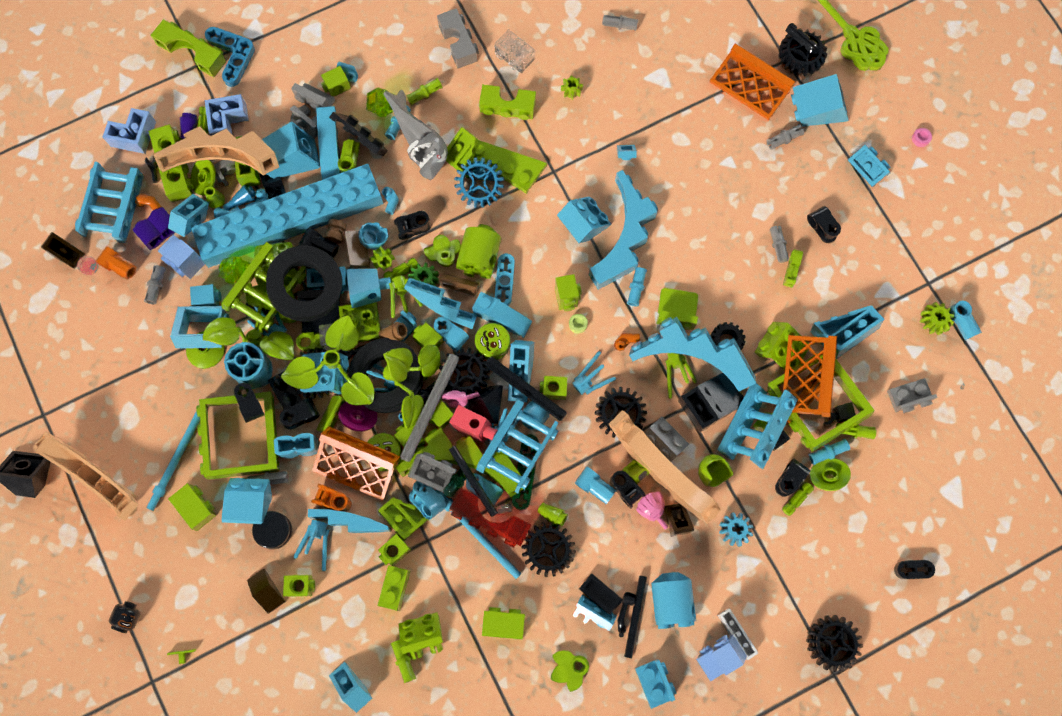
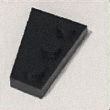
M332 112L329 118L334 122L338 121L344 124L343 129L354 136H358L357 140L374 154L384 156L388 150L384 147V143L380 139L371 136L372 132L368 128L360 126L358 124L359 120L351 114L347 116Z

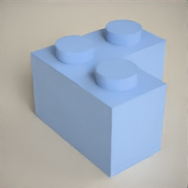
M241 94L205 100L210 136L224 129H227L232 134V123L249 121L247 104Z
M131 108L126 124L108 121L102 137L110 147L146 154L150 142L148 131L154 129L156 121L149 111Z
M174 234L158 250L162 255L160 259L168 266H171L181 277L186 275L191 279L205 265L201 257Z
M724 635L716 640L717 643L713 647L708 645L699 651L700 655L696 660L710 681L722 674L728 675L744 665L747 655L734 635L729 637Z

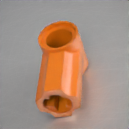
M108 246L105 247L95 261L105 269L112 270L126 280L132 278L136 273L137 267L122 258L120 254Z

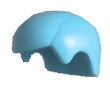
M378 222L366 223L362 225L358 232L360 243L365 248L372 250L383 246L389 237L388 229L381 227Z

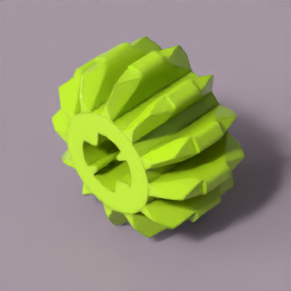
M934 302L931 305H927L920 314L923 317L920 319V322L925 323L923 329L929 328V334L936 332L937 335L949 331L950 327L954 324V321L951 319L955 316L949 313L951 308L946 309L945 303L939 305L937 302Z

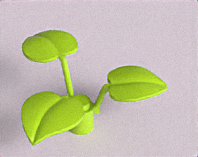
M266 284L253 286L255 289L268 296ZM246 293L247 303L253 307H258L259 314H261L262 308L266 310L272 309L249 293ZM227 317L213 320L208 324L203 333L204 341H210L219 345H232L238 341L241 335L243 342L256 345L271 357L283 360L294 359V343L291 336L284 332L275 331L269 337L264 336L262 338L261 333L258 331L259 322L257 321L255 329L250 330L246 336L240 327H236L235 321Z
M349 315L335 321L327 330L325 335L326 344L336 349L326 351L323 356L324 361H321L317 368H315V363L312 359L301 356L295 358L281 375V378L288 385L298 389H309L318 383L319 378L316 372L324 365L330 369L338 368L348 381L341 388L342 397L347 403L352 405H370L374 401V387L370 378L363 373L357 372L350 379L340 365L339 350L350 351L356 347L359 341L358 331Z
M427 344L420 350L418 355L420 366L410 367L413 362V356L409 349L396 348L383 354L387 362V366L383 371L384 378L394 381L396 386H399L410 395L403 399L401 408L406 429H410L416 424L424 408V401L420 395L414 396V393L401 384V382L407 378V372L422 370L424 377H430L435 374L440 364V352L438 347L432 344Z

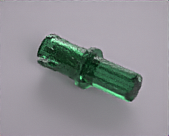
M461 469L451 476L450 482L443 489L445 496L453 497L457 490L464 486L467 478Z

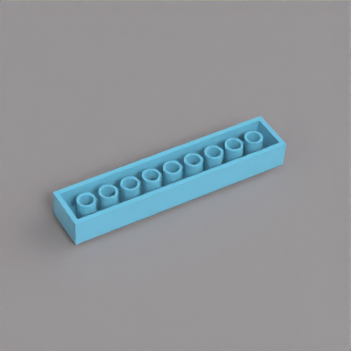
M365 164L193 226L191 230L201 259L210 268L254 252L256 246L264 245L266 242L276 244L303 234L308 228L314 230L325 226L330 219L341 220L384 203L370 166Z

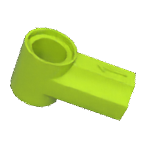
M350 139L344 141L341 158L338 160L340 173L356 168L360 149L358 142Z

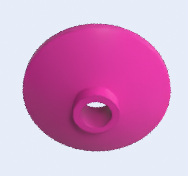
M347 402L341 405L338 413L339 419L345 427L358 432L372 429L378 418L377 412L366 408L364 405H352Z

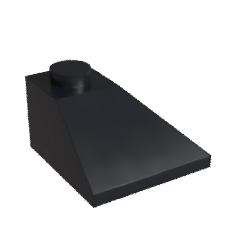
M12 451L0 465V483L16 496L36 498L46 484L51 462L40 454Z

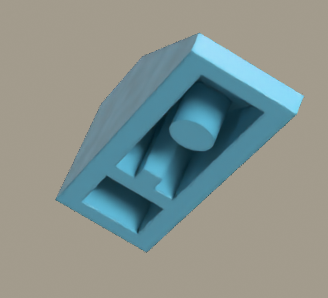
M480 292L472 307L473 314L490 323L500 324L507 331L522 338L525 337L532 323V320L483 292Z
M515 340L510 346L509 370L530 384L535 342ZM509 384L508 401H517L518 399L527 403L528 397Z

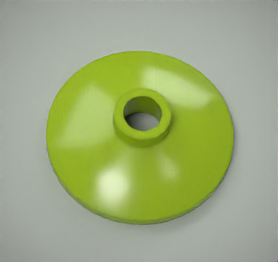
M210 160L197 161L192 168L191 180L194 185L193 190L198 195H205V188L214 186L216 173L214 165Z
M222 345V348H206L204 351H201V348H186V355L190 363L202 369L217 365L225 352L224 345Z
M836 458L819 462L813 465L810 470L812 483L817 488L825 491L842 489L849 483L851 478L849 466Z

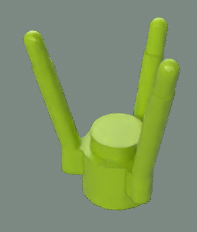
M405 276L394 277L391 279V283H389L392 318H395V293L400 295L404 311L408 313L404 296L408 292L404 289L408 279ZM415 298L419 306L422 307L423 304Z
M668 353V359L665 360L669 399L672 398L671 366H673V369L680 368L683 378L688 384L689 379L685 371L686 368L693 382L697 383L683 354Z

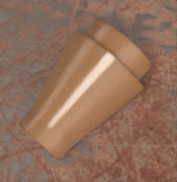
M395 322L379 331L380 339L389 338L401 341L407 336V328L405 324Z

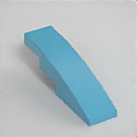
M335 106L316 108L322 180L340 174L338 168V160L340 159L338 129L336 121L334 122L329 118L332 112H336Z
M412 278L408 279L404 289L419 302L439 315L473 329L477 315L459 309L461 302L444 297L445 289Z
M308 509L309 518H328V525L348 526L349 533L391 532L389 526L353 513L328 509Z

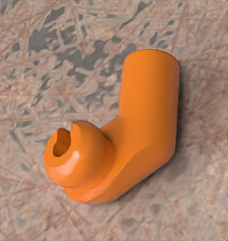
M145 194L136 196L135 204L138 207L149 205L152 210L162 207L154 196Z

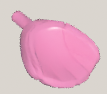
M452 390L443 394L441 399L450 408H457L458 405L465 406L468 400L480 395L479 392L466 395L463 391Z
M652 492L643 496L638 503L637 512L650 521L654 522L657 520L664 530L668 528V525L661 518L665 508L661 492Z

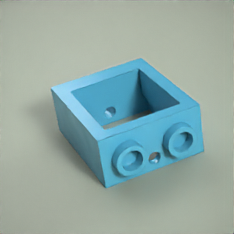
M222 306L178 307L170 335L175 348H222V345L204 341L203 334H187L190 322H212L221 317L230 318L229 314H226Z

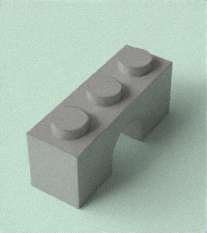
M457 8L437 15L438 26L444 39L450 37L459 39L456 43L450 45L451 55L457 68L459 69L477 62L479 51L476 43L473 44L471 41L472 35L469 28L466 29L464 26L466 23L463 15H459Z

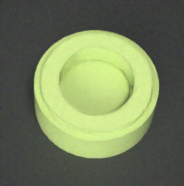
M574 314L571 316L569 328L572 332L580 334L587 329L588 321L584 315Z

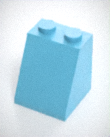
M837 74L793 87L794 94L791 95L793 105L797 106V110L794 113L796 120L800 121L803 127L849 121L842 87Z
M290 122L262 139L275 152L279 168L266 174L273 179L320 168L315 139L295 123Z

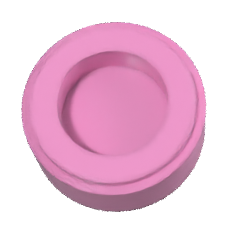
M919 128L912 135V142L918 147H925L932 140V134L926 128Z

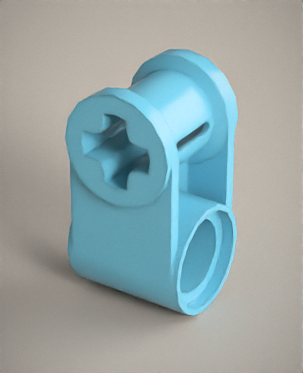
M439 317L434 322V330L443 337V341L450 348L456 349L457 352L470 338L464 330L445 317ZM439 325H446V329L442 328L441 330H439Z
M474 474L492 504L495 505L504 490L481 475ZM466 479L467 490L478 497L474 489L471 487V484Z
M418 481L414 483L413 490L409 494V500L420 510L426 519H432L446 508L445 500L432 487Z

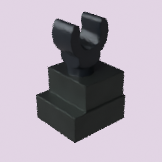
M845 403L833 408L834 413H831V418L828 417L829 421L824 422L823 425H830L833 421L837 423L845 422L855 416L853 403Z

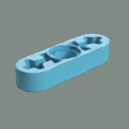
M505 253L498 258L495 298L501 301L499 298L502 297V290H506L505 296L508 299H505L503 303L509 306L512 302L515 260L511 254ZM505 259L509 260L508 272L504 271V263H501L505 262ZM503 276L509 277V284L502 285L499 282L500 278Z

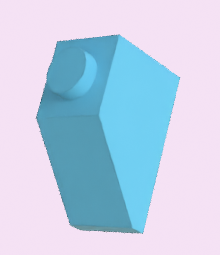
M343 662L329 675L342 701L356 713L372 699L366 686L346 662Z

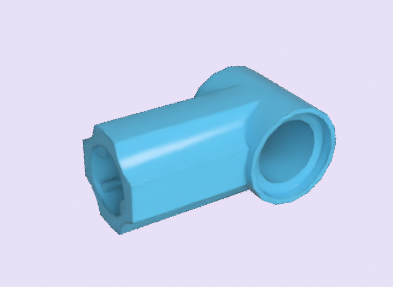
M959 301L949 307L951 308L949 313L955 315L951 320L955 321L965 340L982 333L971 314L972 307L967 301ZM957 308L961 310L962 315L958 312Z
M586 467L575 481L578 487L587 493L590 492L605 504L609 502L617 491L603 481L589 467Z

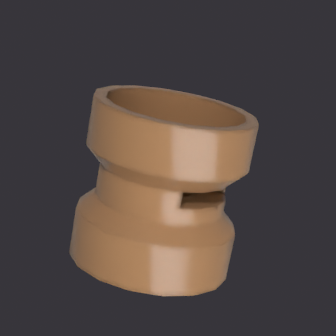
M330 219L327 224L328 231L325 232L324 238L336 244H341L344 238L342 234L346 230L347 225L340 220Z

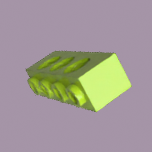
M170 124L148 131L154 153L181 140L178 131L173 130ZM187 163L164 172L159 169L165 194L171 202L188 198L193 194L192 189H194L191 178H188L187 175L189 173Z

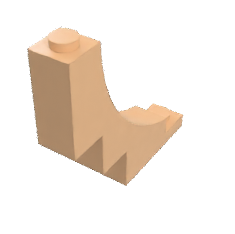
M622 410L609 423V426L631 458L644 466L656 482L669 490L676 502L707 525L718 515L721 509L715 499L677 469L651 442L646 434L635 426L626 412Z

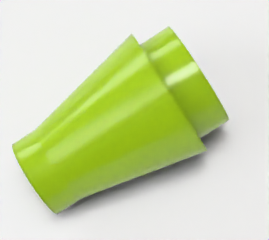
M211 186L205 188L204 194L206 201L209 202L208 206L211 208H221L224 205L225 196Z
M544 502L537 511L548 522L553 523L554 527L560 525L561 528L568 517L565 510Z

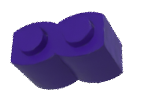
M163 207L153 210L147 219L137 222L133 228L134 233L149 250L156 248L166 238L176 233L168 228L170 215Z

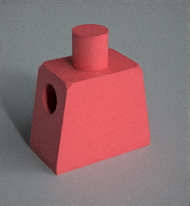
M460 405L457 406L449 422L459 433L468 437L471 436V438L483 443L486 438L493 440L498 431L492 428V424L488 419Z

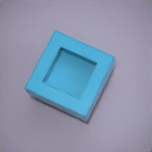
M617 145L618 158L622 160L636 158L637 150L635 145Z

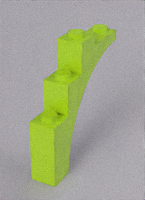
M442 428L434 429L427 434L425 440L428 446L418 448L410 462L402 459L398 462L399 465L396 466V469L402 477L408 475L416 455L423 454L424 452L434 455V459L439 462L444 460L458 465L449 451L453 445ZM471 436L463 437L456 442L457 445L455 446L470 468L476 469L483 454ZM502 452L495 453L493 458H495L496 462L520 475L506 454ZM486 468L484 474L500 484L510 497L517 494L515 489L518 483L492 468Z

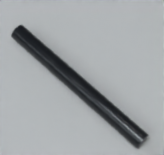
M451 447L449 449L450 453L490 516L493 517L498 513L457 447Z
M640 575L624 657L631 659L647 577Z

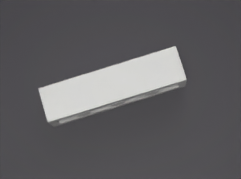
M730 608L717 615L729 635H734L747 655L746 660L758 654V651Z

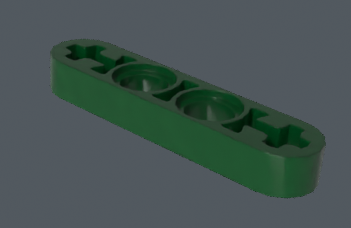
M526 435L539 443V440L535 435ZM521 442L520 454L533 459L535 455L523 454V451H528V446ZM531 448V453L535 452L536 454L537 451ZM518 462L517 470L523 476L527 468ZM536 464L528 476L531 479L530 484L525 490H521L529 491V494L524 493V500L527 503L519 507V504L516 502V499H520L521 492L515 494L512 498L514 507L519 511L526 510L530 505Z

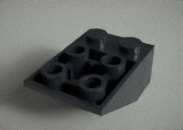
M721 373L682 395L678 402L698 432L701 433L736 411L744 396L737 390L732 381L724 373Z

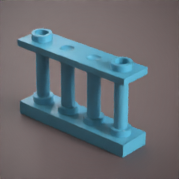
M94 162V166L90 170V180L79 218L75 222V231L82 237L87 236L88 230L111 233L117 242L126 244L136 208L135 199L140 193L144 175L140 170L130 167L127 175L105 172V169L99 162ZM103 179L126 182L125 189L122 192L101 189L100 187ZM98 196L121 199L120 207L117 209L96 206ZM93 213L117 217L113 226L90 222Z
M757 383L750 386L717 450L731 460H734L737 453L750 456V460L754 464L764 469L798 399L788 390H784L781 397L767 395V392ZM763 402L776 405L772 415L758 412ZM754 419L768 422L763 432L750 429ZM746 436L759 439L755 449L741 446Z
M518 399L476 468L481 473H484L486 468H492L518 483L515 489L517 494L521 488L526 489L531 480L528 478L530 472L549 440L553 441L559 432L556 429L559 422L555 421L552 427L549 428L524 414L522 410L524 403ZM515 420L518 422L521 420L545 434L546 437L542 444L515 430V427L512 426ZM512 436L536 450L537 453L531 460L506 446L505 442H503L504 438ZM502 452L527 466L528 468L524 475L520 476L496 462L495 458H493L495 453Z

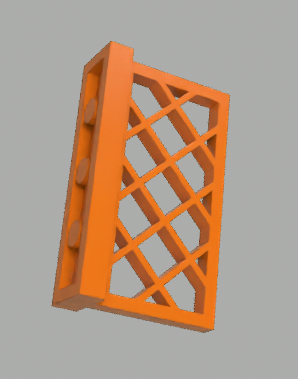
M736 43L710 79V83L767 120H770L795 84L794 80ZM730 59H733L737 62L738 68L728 69L727 63ZM742 70L752 71L753 77L743 79ZM739 71L740 80L730 81L729 73ZM726 74L728 82L720 83L716 78L718 75ZM757 80H766L768 87L758 89ZM754 81L755 89L745 91L744 82ZM741 83L743 92L736 93L732 91L731 85ZM780 89L784 93L781 97L773 98L772 90ZM769 90L770 99L760 101L759 92ZM756 93L757 101H748L746 94ZM771 102L772 110L768 114L762 110L761 104Z
M788 336L783 392L784 390H789L800 402L794 407L792 413L822 415V417L831 418L837 336H828V338ZM792 341H801L805 347L796 353L792 348ZM816 342L824 343V349L818 354L811 348ZM808 349L814 357L806 363L799 355ZM798 358L803 366L794 371L790 367V363ZM818 359L822 364V368L815 373L809 365ZM807 368L812 376L804 382L798 376V373ZM793 377H796L802 383L795 390H792L788 385V382ZM816 378L820 382V387L813 392L807 384ZM805 387L811 395L802 401L796 392ZM814 397L819 402L818 409H809L805 403Z
M328 426L320 434V445L312 471L384 501L400 456ZM325 444L331 445L335 452L328 455ZM342 453H350L353 460L346 462ZM337 455L341 464L334 466L330 457ZM326 460L330 469L320 468V461ZM360 460L368 461L371 467L364 470ZM355 463L359 472L352 474L348 465ZM343 467L348 476H340L337 469ZM383 467L388 469V475L382 477L377 468ZM373 470L377 479L370 482L366 473ZM362 475L366 484H358L354 477ZM380 483L383 489L382 493L375 491L372 485Z

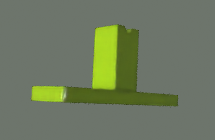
M196 649L169 652L167 655L178 654L179 664L186 663L185 653L195 652Z

